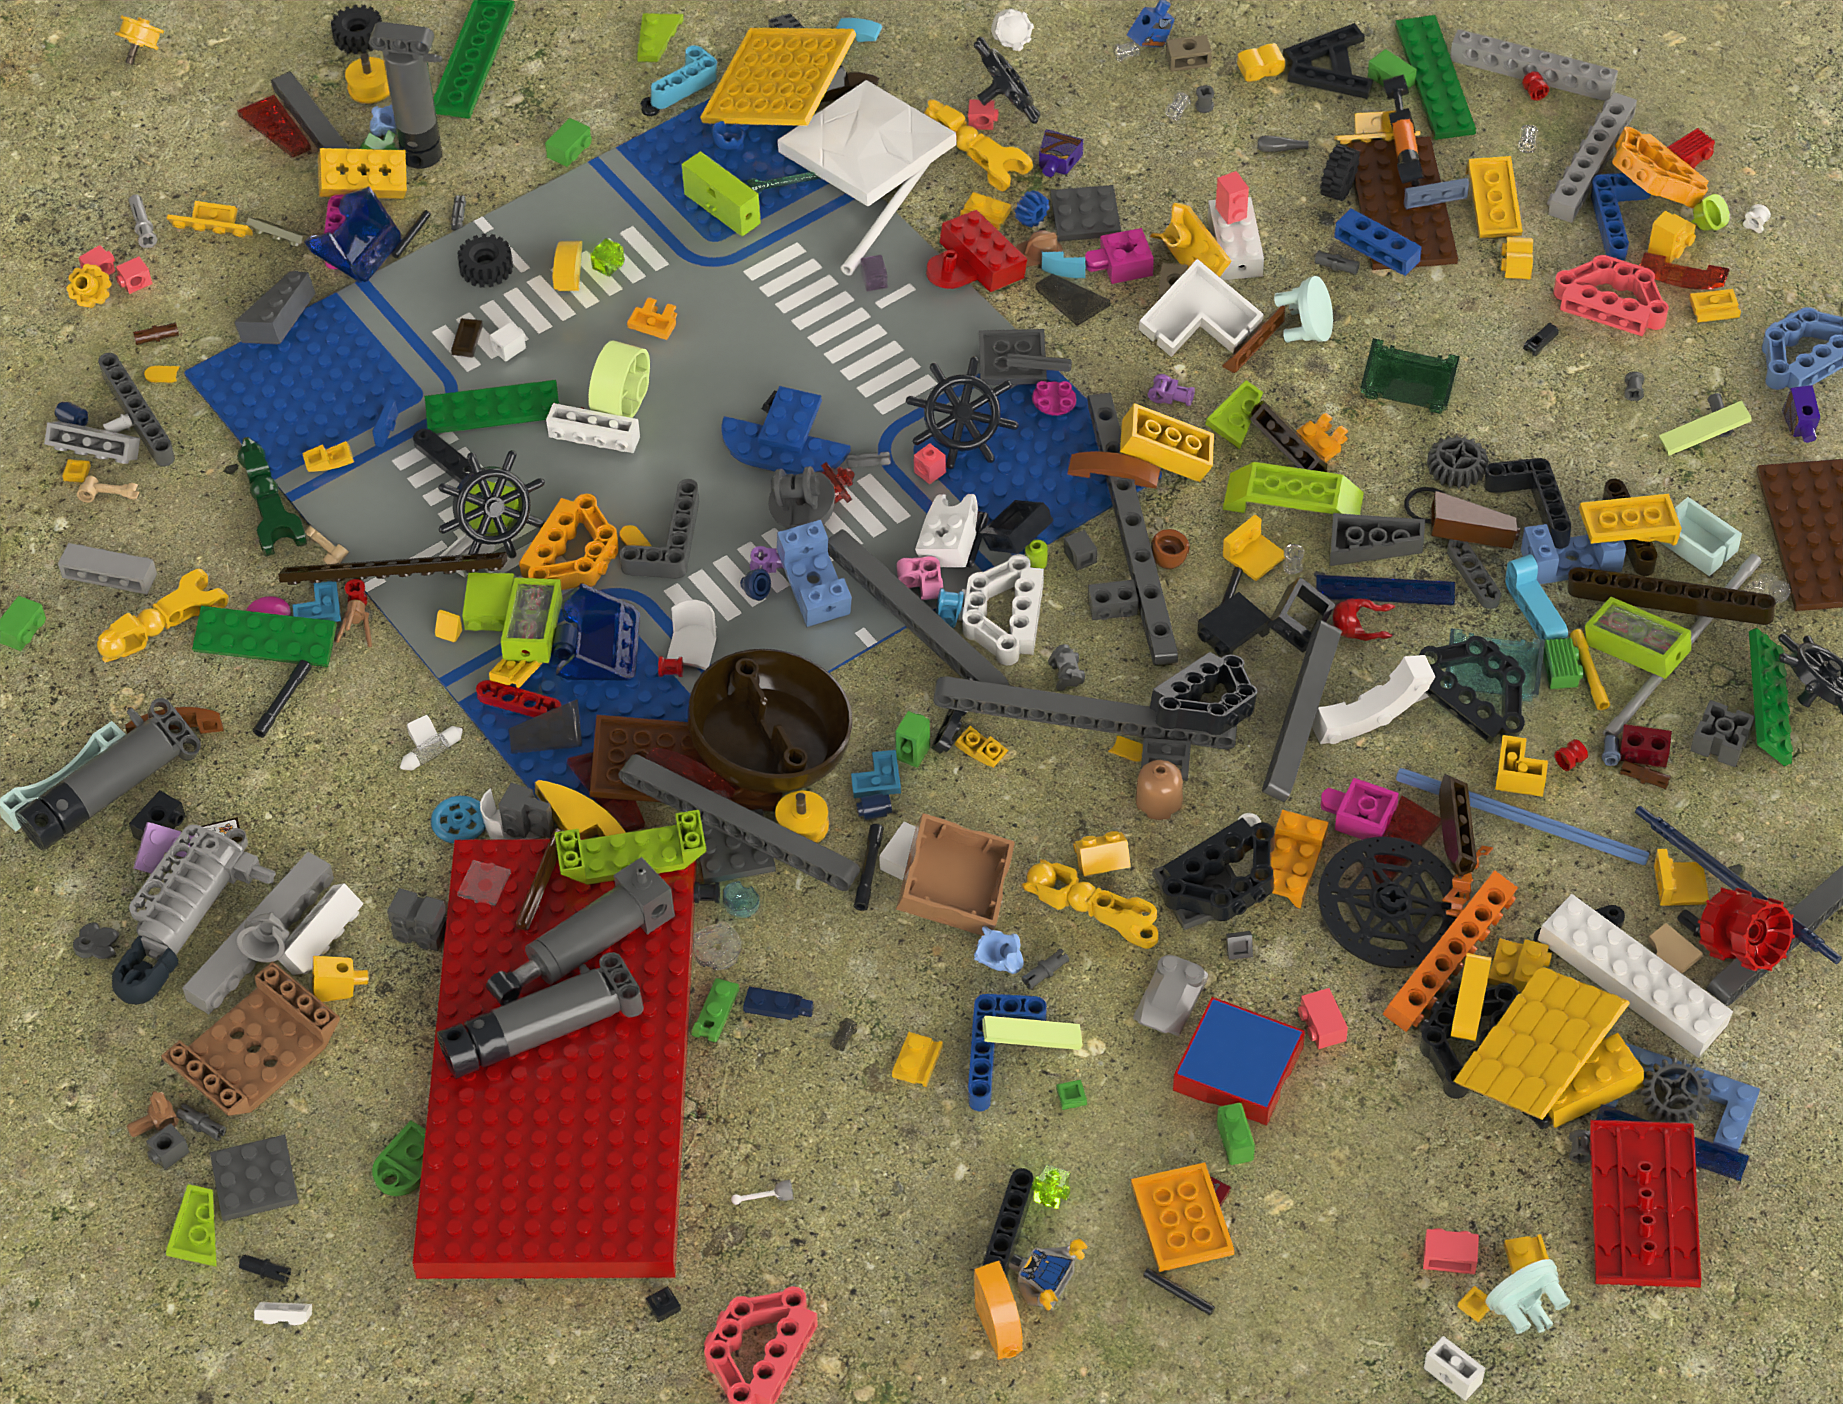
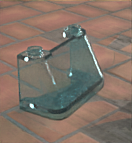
M1451 628L1449 645L1467 641V639L1474 636V633H1469V637H1466V634H1462L1463 630ZM1483 637L1487 641L1496 643L1500 651L1506 656L1510 655L1515 658L1519 663L1518 665L1524 670L1526 678L1522 685V701L1532 702L1533 698H1537L1539 695L1545 640L1533 638V642L1525 644L1526 640L1523 639L1519 642ZM1469 647L1473 654L1481 653L1478 647ZM1489 661V662H1488V665H1489L1491 668H1493V669L1499 668V665H1498L1497 662H1495V661ZM1477 663L1460 664L1447 667L1445 670L1454 673L1460 685L1469 686L1475 692L1502 695L1500 681L1496 678L1485 676L1481 666ZM1512 675L1507 676V680L1510 683H1518L1516 677ZM1444 681V686L1450 689L1451 684L1448 681Z

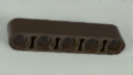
M1616 478L1606 481L1602 500L1631 498L1623 481ZM1636 539L1623 540L1627 556L1635 572L1640 576L1652 575L1658 556L1653 542Z

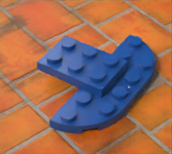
M779 386L763 425L726 416L722 420V437L730 454L738 461L753 467L770 471L784 469L787 475L802 474L805 467L811 466L814 472L822 473L831 468L835 470L839 467L851 451L850 445L808 436L822 402L821 395Z

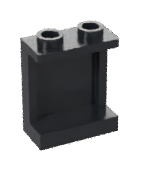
M1238 592L1198 620L1197 634L1200 640L1209 644L1217 655L1222 657L1233 655L1235 649L1256 634H1259L1262 638L1268 635L1270 627L1267 624L1270 618Z

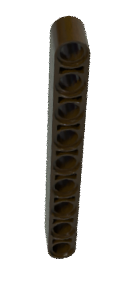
M1583 567L1572 568L1568 573V593L1575 598L1606 602L1610 597H1613L1636 607L1759 625H1767L1774 620L1776 601L1773 596L1768 594Z

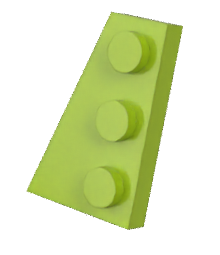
M643 13L637 52L638 62H658L668 47L670 38L676 34V28L684 21L683 14Z
M1245 380L1206 419L1205 425L1240 449L1252 422L1248 416L1253 407L1261 401L1263 392Z
M187 1184L166 1249V1256L216 1267L212 1189Z

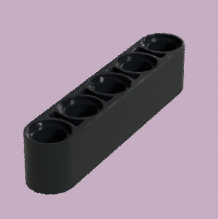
M1026 1168L1016 1169L1011 1174L983 1261V1266L999 1261L1006 1278L1010 1269L1009 1263L1015 1253L1033 1196L1034 1177L1032 1172ZM1025 1183V1184H1027V1185H1025V1186H1019V1185H1017V1184ZM1011 1205H1019L1020 1207L1013 1208ZM1010 1226L1012 1229L1007 1230L1004 1227ZM1003 1248L1006 1249V1251L999 1252L997 1251V1249Z

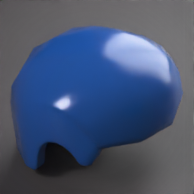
M720 121L712 127L714 143L721 149H736L742 145L745 139L743 129L737 127L735 123L729 127L726 126L724 121Z

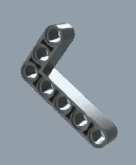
M684 479L678 484L667 546L627 545L620 550V562L623 573L630 576L674 579L681 578L686 574L699 506L698 484L695 480Z

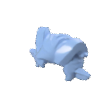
M392 104L383 108L375 106L371 112L373 115L370 121L371 134L381 137L390 130L397 135Z
M983 926L982 931L984 935L978 941L979 944H977V949L974 953V960L997 971H1007L1011 974L1018 973L1024 965L1020 952L1021 943L1019 936L1014 933L1006 935L1001 931L991 930L987 926Z

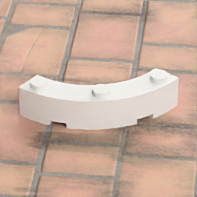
M1405 656L1397 668L1389 675L1391 679L1385 685L1375 686L1360 695L1358 701L1346 705L1345 702L1335 705L1318 707L1312 728L1319 743L1336 744L1367 733L1380 726L1389 724L1393 718L1408 709L1429 689L1435 678L1426 656Z

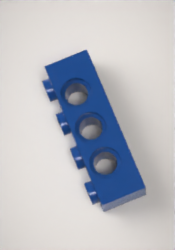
M1350 208L1336 222L1334 238L1403 276H1406L1420 262L1422 246L1364 216L1362 213Z

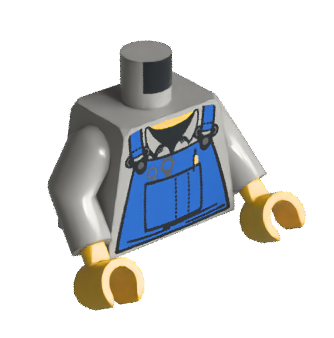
M1075 1239L1069 1246L1034 1248L1028 1259L1017 1254L1013 1255L1009 1268L1019 1272V1292L1028 1305L1045 1307L1047 1311H1052L1074 1274L1075 1259L1073 1258L1076 1256L1077 1259L1081 1260L1085 1256L1081 1250L1087 1249L1088 1246L1083 1240Z

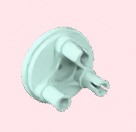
M1318 276L1309 277L1301 283L1300 287L1293 288L1292 291L1275 293L1274 301L1276 306L1289 305V309H1294L1290 311L1291 315L1300 314L1302 322L1301 327L1284 329L1285 342L1289 343L1298 340L1323 342L1330 338L1333 329L1332 304L1328 290L1321 278Z
M1550 1259L1532 1263L1515 1272L1497 1285L1486 1298V1304L1489 1309L1498 1315H1506L1517 1334L1526 1331L1531 1326L1524 1314L1529 1315L1539 1333L1545 1331L1544 1325L1547 1329L1553 1325V1322L1541 1307L1540 1297L1544 1292L1556 1310L1563 1309L1571 1301L1560 1287L1557 1267Z

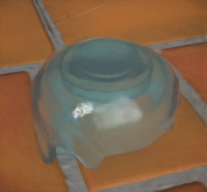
M740 881L728 884L723 889V906L726 912L734 917L748 918L759 909L760 896L754 891L752 886L745 888L741 885Z

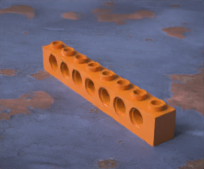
M1494 870L1389 1003L1383 1015L1405 1032L1412 1025L1417 1027L1425 1017L1422 1014L1424 1009L1426 1008L1430 1011L1438 1000L1435 997L1438 991L1443 994L1451 984L1448 978L1452 974L1457 976L1464 967L1462 961L1467 953L1474 954L1478 948L1474 945L1477 941L1483 943L1491 932L1488 930V927L1491 924L1496 926L1503 917L1502 909L1506 908L1508 910L1517 898L1513 895L1518 887ZM1449 949L1455 951L1456 954L1451 953ZM1436 966L1442 968L1443 971L1438 970ZM1423 983L1429 985L1430 988L1425 987ZM1409 1000L1414 1001L1417 1005H1413Z

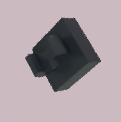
M669 1286L645 1298L658 1323L681 1311V1305Z

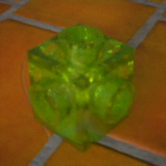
M607 238L597 245L590 254L592 269L608 277L618 268H621L625 262L623 246Z
M1046 1165L1041 1175H1036L1033 1181L1034 1201L1046 1207L1058 1209L1063 1200L1067 1201L1071 1191V1186H1069L1071 1172Z

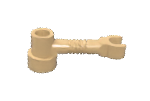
M87 476L84 483L79 486L77 497L81 501L89 503L94 500L98 492L121 494L129 499H137L139 492L136 491L138 485L135 483L122 486L98 483L97 478Z
M310 525L304 530L305 534L328 552L323 558V561L327 564L341 563L349 553L339 543L337 546H334Z

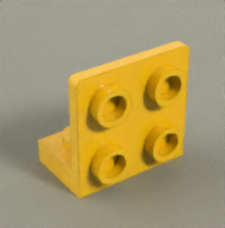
M1253 515L1228 535L1223 542V557L1237 568L1242 569L1246 575L1255 581L1259 580L1286 558L1285 551L1261 534L1262 519L1257 515Z
M1657 849L1654 871L1660 906L1707 905L1706 900H1709L1704 868L1696 862H1673V859L1668 857L1667 849Z

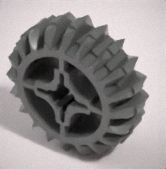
M1457 434L1454 438L1447 435L1445 439L1440 438L1438 443L1433 444L1432 449L1428 452L1427 465L1430 475L1434 477V481L1440 480L1441 485L1448 484L1449 488L1452 486H1457L1458 489L1461 486L1468 488L1470 484L1476 485L1478 480L1482 481L1485 475V468L1488 465V456L1486 449L1482 448L1481 443H1475L1474 438L1468 440L1466 435L1463 438L1458 437Z
M1675 1057L1672 1058V1064L1670 1065L1666 1059H1663L1662 1068L1655 1063L1653 1065L1655 1072L1649 1070L1646 1072V1076L1649 1079H1644L1643 1085L1646 1088L1641 1089V1095L1647 1096L1643 1099V1104L1651 1105L1648 1108V1113L1652 1114L1657 1111L1655 1119L1659 1121L1664 1116L1665 1122H1670V1119H1674L1675 1123H1680V1119H1683L1684 1123H1690L1689 1116L1695 1120L1699 1119L1698 1112L1705 1113L1706 1111L1703 1104L1710 1103V1098L1706 1095L1711 1094V1088L1705 1087L1709 1084V1079L1702 1078L1704 1071L1699 1070L1695 1072L1697 1066L1695 1063L1687 1067V1059H1683L1682 1064H1677V1058ZM1671 1074L1681 1075L1676 1080H1670L1665 1077ZM1689 1080L1696 1087V1099L1692 1098L1691 1093L1686 1090ZM1656 1084L1666 1094L1663 1104L1659 1102L1655 1095L1654 1089ZM1681 1086L1680 1095L1677 1093V1096L1673 1095L1671 1097L1672 1088L1675 1091V1088ZM1677 1103L1685 1106L1689 1105L1683 1109H1671Z

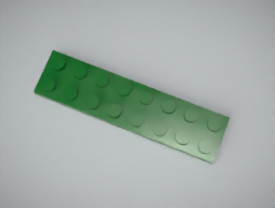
M473 0L434 95L436 114L471 118L514 11V0Z
M1436 15L1396 20L1395 27L1407 62L1416 68L1415 85L1434 139L1475 135L1476 126Z

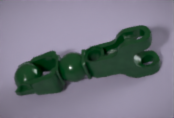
M245 437L238 450L237 459L242 467L246 468L250 484V494L257 501L262 521L257 527V535L264 556L267 557L275 554L274 544L281 538L288 537L293 539L297 547L306 545L307 539L300 517L293 513H288L284 509L278 494V484L271 477L270 469L265 459V450L251 438Z

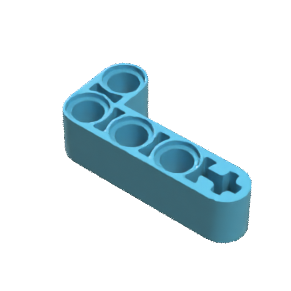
M694 45L686 48L685 66L651 85V105L657 107V109L667 108L714 83L717 79V60L699 46Z
M1529 554L1509 561L1505 577L1506 587L1540 641L1544 644L1546 639L1558 640L1560 638H1568V629L1564 620L1537 581L1538 566L1535 558Z

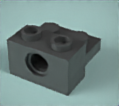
M510 783L498 804L503 831L512 837L526 838L530 831L536 836L551 838L555 830L551 805L534 799L533 789Z

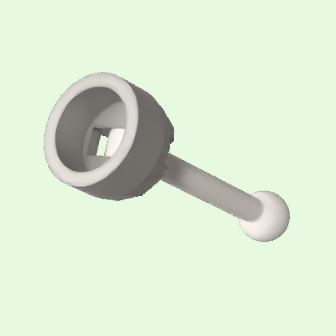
M791 1180L779 1182L772 1191L744 1196L735 1194L732 1196L731 1201L733 1204L738 1205L741 1201L773 1195L781 1201L794 1200Z

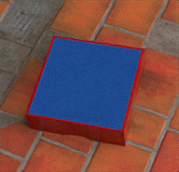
M1211 997L1174 1073L1173 1091L1218 1106L1242 1103L1247 1119L1267 1126L1280 1099L1282 1086L1291 1075L1304 1047L1305 1030Z

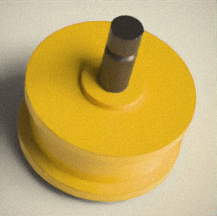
M121 15L120 18L123 21L119 32H115V35L128 39V42L131 43L125 62L133 65L139 46H147L155 50L159 49L156 45L160 34H164V30L149 25L150 21L138 17L137 20Z
M363 53L360 56L361 58L353 61L345 71L348 94L359 103H377L390 95L384 60L369 57L367 53Z
M801 790L785 795L778 802L775 810L777 824L816 843H819L827 835L829 830L828 807L821 796L811 791Z

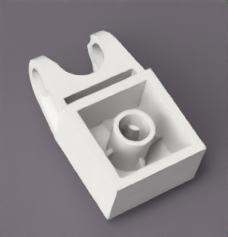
M939 494L935 497L926 515L915 548L919 558L927 556L936 557L940 562V567H966L976 536L975 527L978 504L974 494H967L955 506H948V500L944 494Z

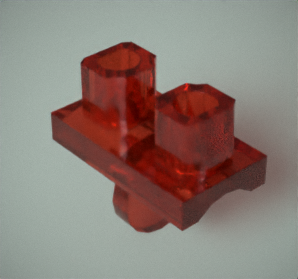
M827 462L822 464L821 466L824 471L821 473L834 484V504L843 498L846 503L853 500L843 486L847 485L850 487L853 485L852 480L855 476L851 468L843 469V467H839L837 469L838 473L835 475Z

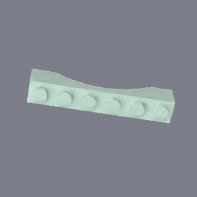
M113 721L106 724L92 734L79 754L60 771L36 784L15 787L0 798L1 818L16 832L21 828L15 815L17 811L34 799H38L41 794L126 734Z

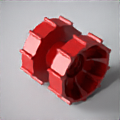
M1721 887L1720 892L1714 895L1711 900H1706L1707 905L1701 920H1698L1701 936L1699 943L1705 946L1710 952L1709 956L1723 961L1725 958H1737L1742 962L1741 967L1757 971L1758 968L1772 971L1773 966L1778 964L1783 958H1787L1786 953L1792 939L1795 938L1792 923L1794 915L1788 912L1783 906L1784 902L1770 897L1767 900L1758 899L1751 896L1752 892L1736 888L1735 890Z

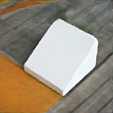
M428 715L407 724L408 734L418 750L440 741Z

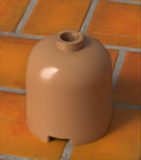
M1154 760L1142 767L1137 779L1135 796L1138 810L1141 809L1147 814L1148 818L1156 820L1169 819L1171 814L1177 812V810L1180 811L1183 803V779L1181 771L1176 765L1166 760Z

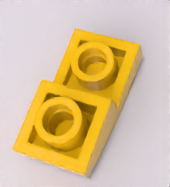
M969 726L954 744L967 755L993 768L1009 751L993 737L985 738L972 726Z

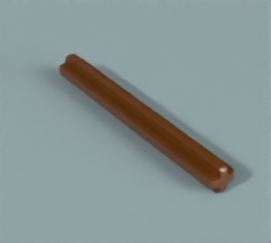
M557 828L553 831L516 920L518 929L528 930L558 859L554 832L565 830Z

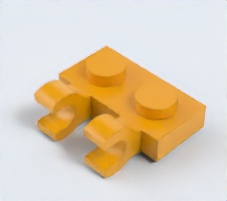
M648 297L643 308H635L627 321V326L630 329L667 340L676 326L677 313L674 312L676 306L668 303L663 313L658 314L656 313L658 307L654 306L657 300Z
M1324 413L1316 424L1309 421L1296 431L1327 462L1341 452V444L1345 443L1348 439L1345 436L1348 430L1343 426H1339L1331 437L1325 432L1332 427L1329 423L1332 417Z

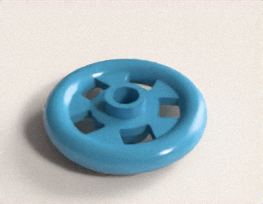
M460 795L447 798L439 803L431 815V827L436 836L448 843H454V840H474L480 836L485 830L480 810V801L469 796ZM452 806H460L459 809H455L452 811H450L449 809ZM471 807L476 811L473 815H470L467 811ZM447 817L448 823L440 824V818ZM474 822L476 826L472 830L468 829L467 827L470 823ZM451 828L460 830L458 834L449 833Z

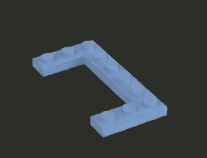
M1626 1043L1644 1069V1077L1648 1078L1646 1076L1648 1070L1655 1072L1653 1069L1655 1063L1661 1068L1663 1067V1059H1666L1669 1065L1672 1064V1058ZM1696 1067L1695 1072L1703 1070L1704 1075L1702 1078L1709 1079V1084L1705 1087L1711 1088V1094L1706 1096L1712 1101L1727 1105L1712 1146L1737 1155L1760 1088ZM1671 1074L1665 1077L1670 1080H1676L1681 1075ZM1689 1080L1686 1090L1697 1095L1695 1085ZM1619 1098L1601 1107L1615 1111Z

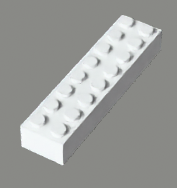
M1573 894L1542 925L1538 937L1539 942L1549 945L1550 950L1607 992L1630 1002L1629 1008L1697 1058L1703 1054L1728 1026L1733 1013L1730 1008Z

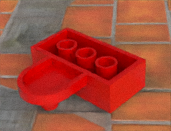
M973 210L942 223L939 243L947 251L933 256L928 261L926 269L927 278L938 287L955 289L978 280L989 292H993L1024 279L1027 258L979 211Z

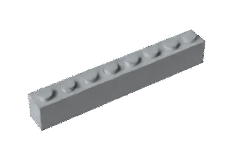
M307 852L246 919H252L259 914L273 912L287 930L293 922L300 919L304 910L316 901L317 896L331 885L334 879L331 865ZM246 919L183 986L186 1001L207 1014H210L222 1004L224 998L230 991L237 988L240 980L247 973H250L258 962L244 955L237 945L238 934L244 929Z

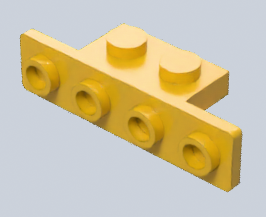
M1396 110L1354 113L1355 134L1334 135V140H1340V144H1349L1352 142V139L1371 142L1373 138H1381V140L1391 141L1394 139L1389 114L1396 112ZM1415 130V135H1420V131Z
M195 201L192 218L167 214V220L173 227L185 229L186 226L200 232H204L205 229L212 230L214 233L224 235L225 232L233 233L237 237L253 235V231L249 226L235 224L238 211L236 206Z

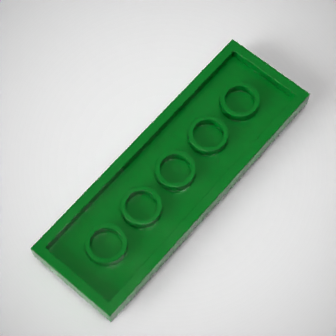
M556 380L427 395L425 396L427 428L437 434L546 420L553 403L559 404Z
M201 606L192 650L198 653L298 664L300 660H305L312 666L329 667L337 623L330 620Z
M1754 628L1749 631L1757 745L1783 766L1792 763L1793 747L1790 738L1792 730L1789 724L1790 709L1787 700L1788 689L1786 687L1787 671L1785 663L1779 661V655L1785 653L1780 645L1774 643L1767 634L1762 633L1758 628Z

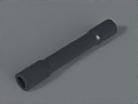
M300 660L277 697L254 726L253 732L255 735L261 738L266 736L278 714L312 667L307 661Z
M871 824L869 828L860 883L857 887L854 908L859 911H866L869 906L871 885L884 827L880 824Z

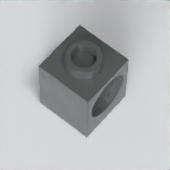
M1085 530L1072 533L1064 538V553L1076 571L1097 563V547Z
M171 1123L146 1141L149 1149L147 1152L148 1157L155 1165L159 1163L164 1170L190 1153L186 1139Z

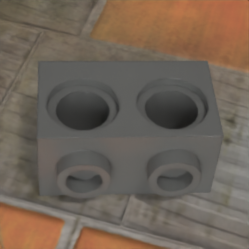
M1134 579L1088 585V602L1092 621L1138 615V597Z

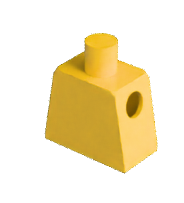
M313 956L312 994L321 1002L353 997L354 985H368V970H354L353 959Z

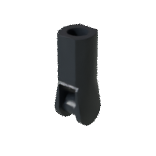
M1550 322L1546 324L1537 334L1525 342L1523 349L1525 351L1529 350L1533 356H1537L1558 335L1559 330L1557 326Z

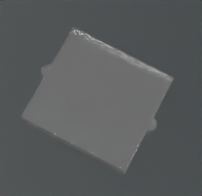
M473 860L457 895L474 900L475 903L483 902L495 906L511 874V870L495 866L494 863L487 864Z

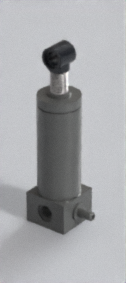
M642 857L614 875L615 888L526 945L525 951L529 961L513 972L509 971L506 973L500 971L495 973L487 981V990L503 1006L517 1000L522 987L540 976L547 984L552 985L638 927H641L646 934H649L675 916L671 887Z

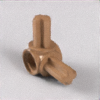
M152 1092L153 1096L149 1098L151 1104L147 1110L148 1115L127 1125V1130L132 1137H136L153 1128L156 1131H161L170 1123L174 1127L177 1126L179 1119L173 1110L172 1104L165 1098L163 1092Z

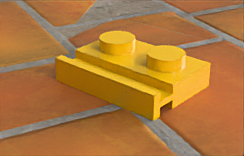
M973 192L964 205V209L960 211V216L977 210L999 231L1000 225L1004 223L1012 211V204Z
M1733 289L1690 294L1689 300L1694 315L1697 317V323L1740 318L1741 310L1738 308L1739 304Z
M502 659L489 672L490 681L505 685L513 683L516 684L517 688H520L542 663H538L535 660L533 662H527L526 660L516 662Z
M908 1032L892 1070V1077L913 1084L920 1083L923 1084V1087H927L943 1048V1041H932V1038Z
M1541 1234L1531 1238L1526 1236L1504 1240V1248L1512 1274L1532 1263L1549 1259Z

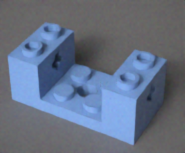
M817 520L777 532V552L806 626L809 627L849 615L852 597L845 579H838L829 557L828 536L822 521ZM809 576H817L820 581L812 584L808 582L807 578Z
M1547 524L1524 527L1521 553L1523 557L1531 554L1535 558L1538 566L1537 581L1539 584L1568 580L1569 571L1575 567L1622 572L1626 546L1623 540L1591 544L1588 535L1570 537V544L1566 548L1558 549L1554 546ZM1574 556L1577 558V560L1571 561L1566 557Z

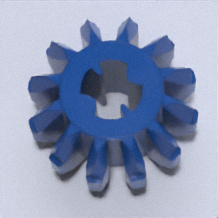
M1027 191L1024 197L1021 196V200L1016 203L1018 206L1014 210L1016 213L1015 218L1026 227H1037L1039 222H1043V218L1047 215L1046 212L1050 208L1048 205L1049 200L1038 191Z

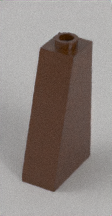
M1435 491L1430 508L1431 536L1512 549L1514 541H1518L1520 527H1517L1516 517Z

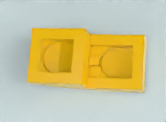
M347 441L325 449L322 444L302 453L308 472L331 470L354 462Z

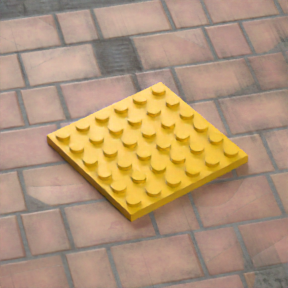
M749 28L700 116L702 122L718 123L724 121L725 124L808 126L856 36L854 29Z

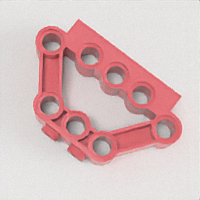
M1598 255L1588 263L1571 270H1562L1556 274L1553 293L1557 299L1562 300L1561 311L1642 337L1647 328L1659 330L1666 324L1669 307L1662 300L1654 281V272L1648 268L1607 255ZM1609 284L1617 291H1631L1638 301L1634 298H1620L1611 291H1598L1595 286Z
M792 1286L784 1289L783 1292L751 1298L739 1296L729 1303L725 1311L722 1310L720 1312L714 1332H709L705 1339L704 1353L706 1367L717 1377L728 1397L729 1404L776 1403L818 1326L817 1313L807 1309L806 1294L801 1288ZM793 1302L799 1303V1304L796 1305V1306H790V1305H789L790 1303H793ZM740 1312H746V1313H747V1314L744 1315V1316H739V1315H737V1314L740 1313ZM778 1322L777 1336L766 1344L765 1358L754 1365L753 1379L750 1384H747L733 1361L731 1354L742 1346L744 1330H748L753 1326ZM786 1332H793V1333H794L793 1335H790V1336L784 1335V1333H786ZM729 1333L736 1334V1335L733 1336V1337H726V1336H725V1335H727V1334H729ZM775 1353H781V1354H783V1355L780 1356V1357H773V1356H772V1355L775 1354ZM715 1355H723L720 1359L713 1358ZM762 1375H770L767 1379L760 1378ZM739 1397H746V1398H747V1399L744 1400V1401H737V1400H736V1399L739 1398Z

